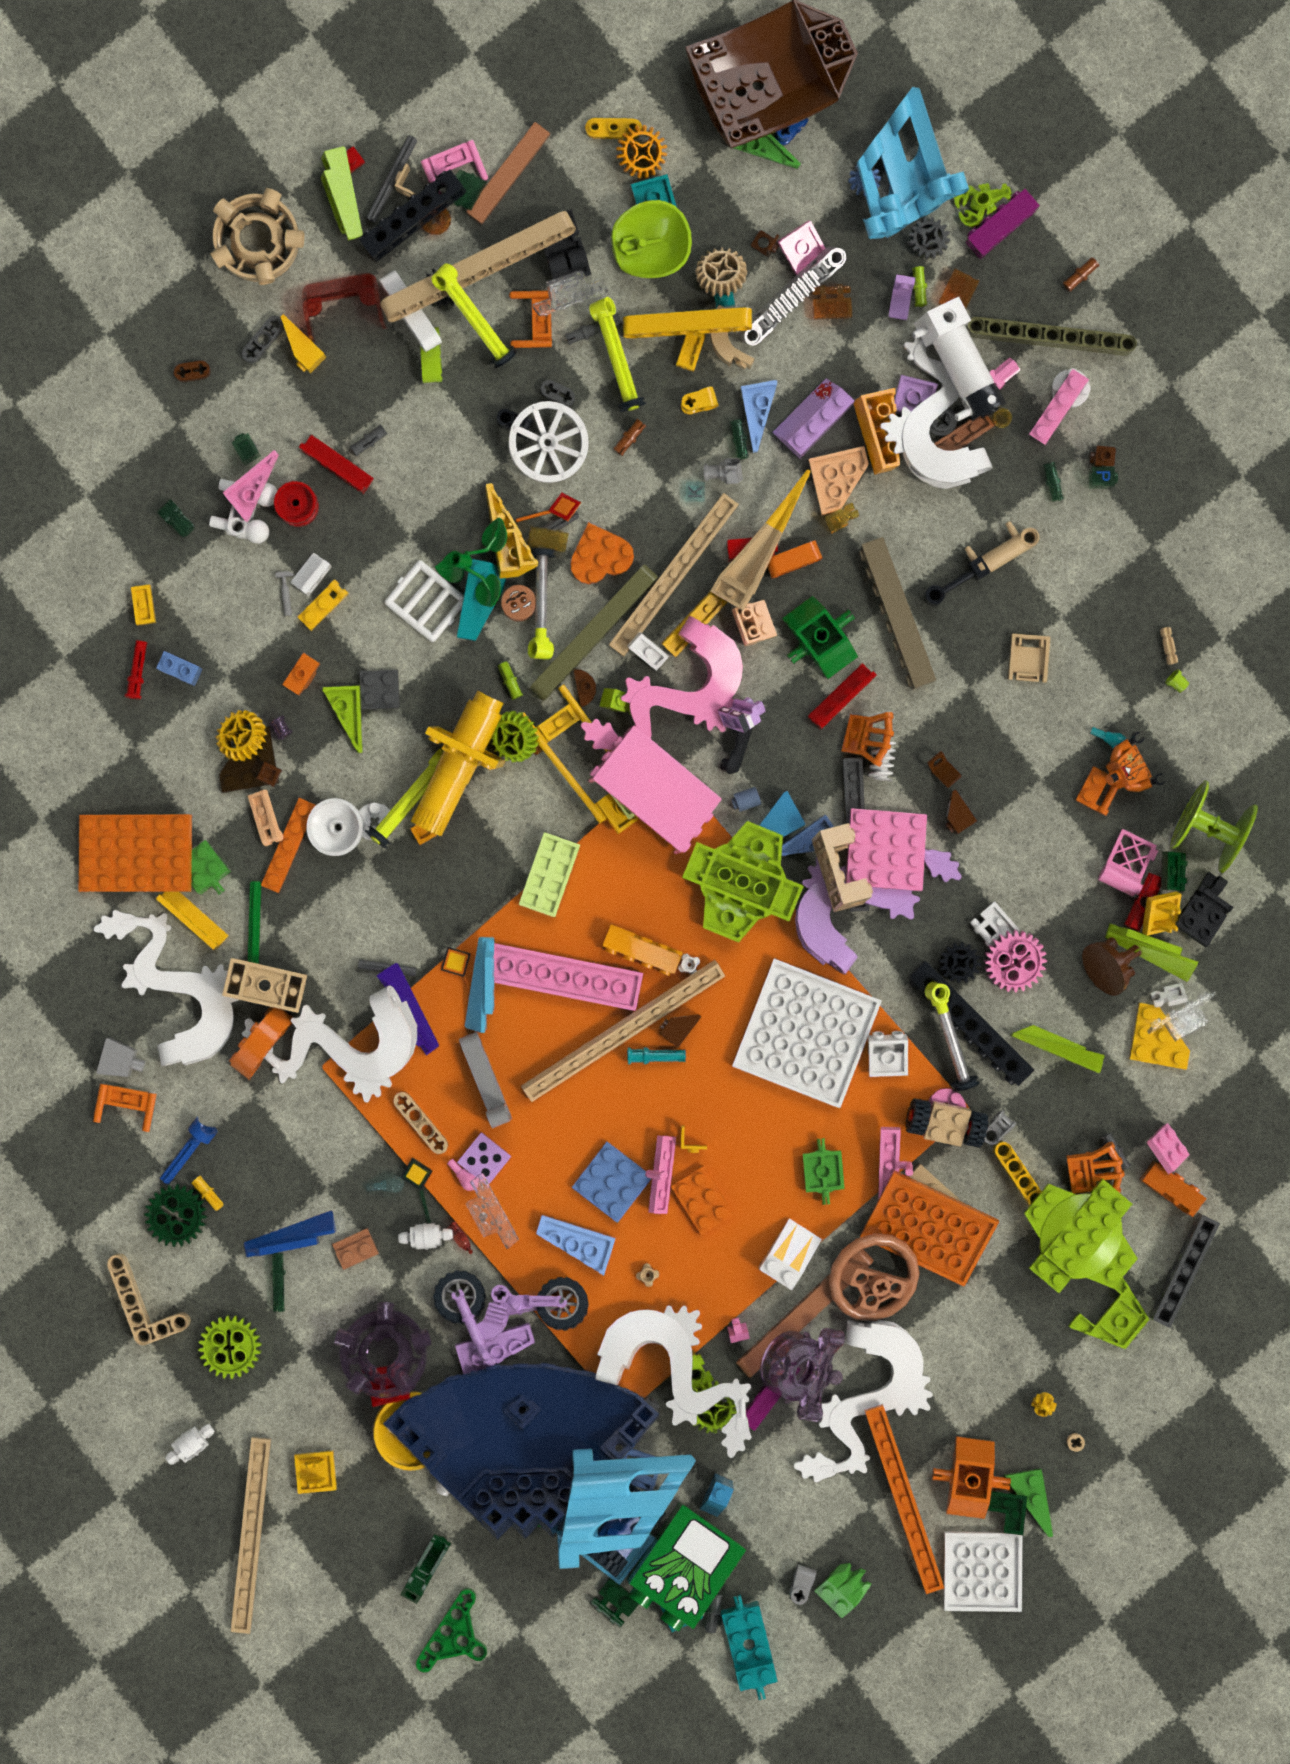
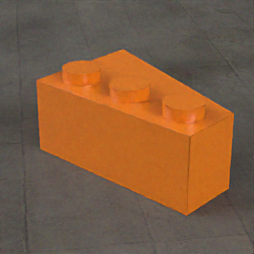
M1152 1161L1139 1179L1182 1212L1194 1217L1207 1199L1199 1193L1200 1190L1197 1187L1183 1182L1184 1178L1176 1172L1168 1174L1160 1162Z

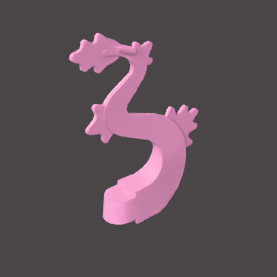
M689 616L679 632V636L691 644L689 649L698 655L706 665L708 675L702 688L693 692H685L660 686H650V678L648 676H645L642 681H636L632 678L625 679L627 693L621 696V700L629 703L630 714L635 726L650 739L652 735L650 708L655 705L683 714L694 715L693 723L696 725L705 720L708 731H711L716 726L719 731L725 732L726 727H724L717 710L723 706L727 708L733 706L734 699L732 697L740 685L743 665L740 652L734 640L714 625L711 627L708 624L704 625L699 620ZM594 719L592 723H581V728L585 731L584 739L587 741L593 740L594 744L592 747L594 749L612 750L614 748L612 744L618 738V735L614 732L609 722H606L604 726L600 724L598 719Z

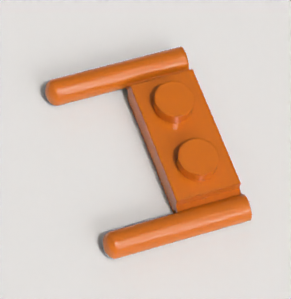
M551 290L511 291L509 293L510 299H532L533 340H512L510 346H514V348L552 347Z

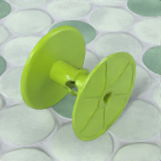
M1204 780L1187 803L1173 832L1170 848H1177L1187 836L1191 827H1194L1206 833L1207 838L1212 836L1226 843L1218 863V871L1224 873L1231 866L1243 847L1254 824L1258 806L1254 804L1248 807L1235 826L1221 820L1220 816L1214 817L1201 810L1209 790V782Z

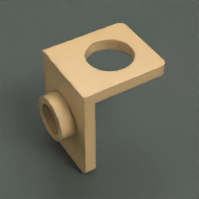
M405 164L403 170L399 171L396 175L395 189L397 192L410 198L415 193L402 187L410 171L409 165Z

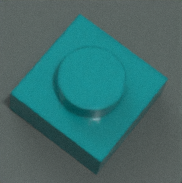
M730 292L729 297L726 294H723L722 297L717 293L714 295L716 309L718 305L724 308L735 306L733 292Z

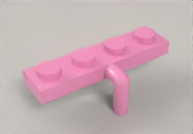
M881 1127L878 1200L894 1170L899 1172V1169H905L907 1176L913 1175L912 1163L899 1161L900 1127Z
M657 1135L654 1169L645 1172L647 1178H652L649 1213L667 1214L676 1137Z

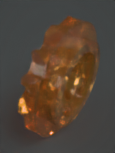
M445 209L435 217H441L439 219L441 225L437 223L433 225V220L427 222L423 226L425 232L431 235H441L447 232L451 225L449 211Z

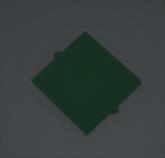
M459 169L456 177L467 193L455 201L454 204L457 207L461 206L472 211L487 182L476 177L474 173L469 174Z

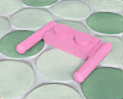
M473 140L420 161L429 183H433L436 180L435 176H439L443 171L456 169L472 161L475 163L481 180H488V175Z

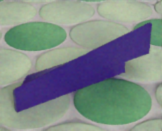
M394 963L376 975L384 987L392 986L395 989L401 1002L407 1001L417 1024L416 1045L420 1046L426 1055L438 1048L439 1044L399 964Z

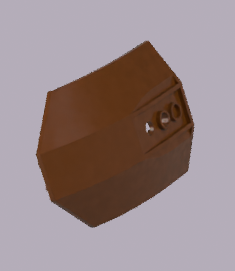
M792 0L735 29L685 47L701 99L713 125L730 149L787 128L837 102L858 55L842 19L797 0ZM753 83H762L763 89L755 90ZM743 90L745 92V96L740 97L735 93V91Z

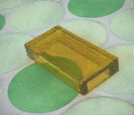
M531 526L527 545L565 552L569 533Z

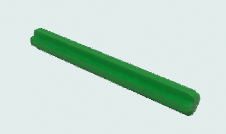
M251 881L248 962L259 964L262 883L260 881Z

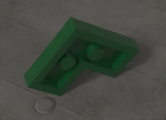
M991 1491L990 1504L987 1511L1006 1513L1004 1533L1024 1535L1028 1496Z

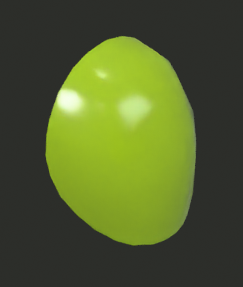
M650 200L631 207L616 220L612 229L611 243L615 260L625 273L640 278H660L675 273L686 263L691 253L692 238L688 221L675 205L666 201Z

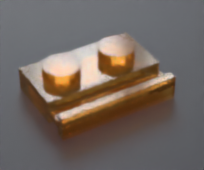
M955 269L938 305L959 297L966 309L980 280H976L972 276Z

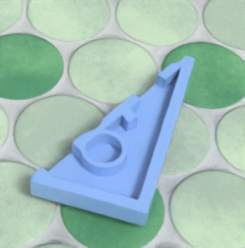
M777 380L741 386L753 453L758 452L776 390Z

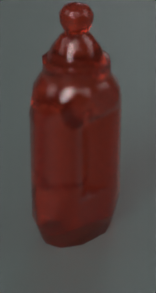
M454 1221L447 1226L446 1229L453 1230V1239L457 1245L463 1250L468 1251L469 1254H472L473 1250H471L470 1240L458 1223Z

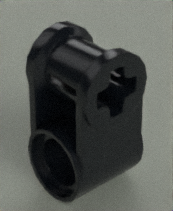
M506 408L501 409L497 413V424L501 428L510 431L512 423L519 414ZM506 414L510 416L511 420L508 423H503L500 417ZM525 417L519 427L522 428L523 426L524 429L529 430L531 424H534V420ZM519 433L516 434L521 438L527 439V437L524 435H521Z

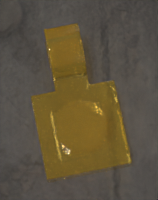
M853 503L846 505L844 511L841 508L825 517L831 534L847 526V521L859 516L858 510H854Z

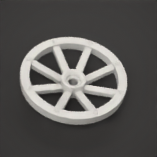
M545 401L527 407L515 418L509 431L508 447L514 464L524 475L538 482L554 483L570 477L581 467L588 452V434L583 421L576 412L561 403ZM538 410H557L548 433H546ZM530 413H533L541 436L519 427L521 422ZM564 413L577 427L555 436L554 433ZM577 433L580 434V452L558 444L560 440ZM516 434L524 435L538 442V444L517 452ZM544 441H550V446H546ZM540 449L541 452L534 471H532L522 462L520 457ZM554 450L577 457V460L572 467L564 472ZM547 453H549L558 475L548 476L540 474Z

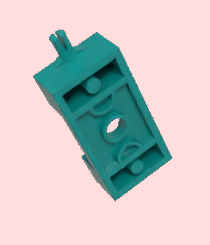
M738 1595L739 1603L737 1596H733L735 1607L721 1610V1615L735 1666L740 1691L756 1689L758 1700H762L760 1692L764 1700L766 1696L763 1687L776 1683L778 1680L759 1601L743 1604L741 1595ZM752 1639L755 1643L754 1647L746 1649L743 1645L744 1641Z

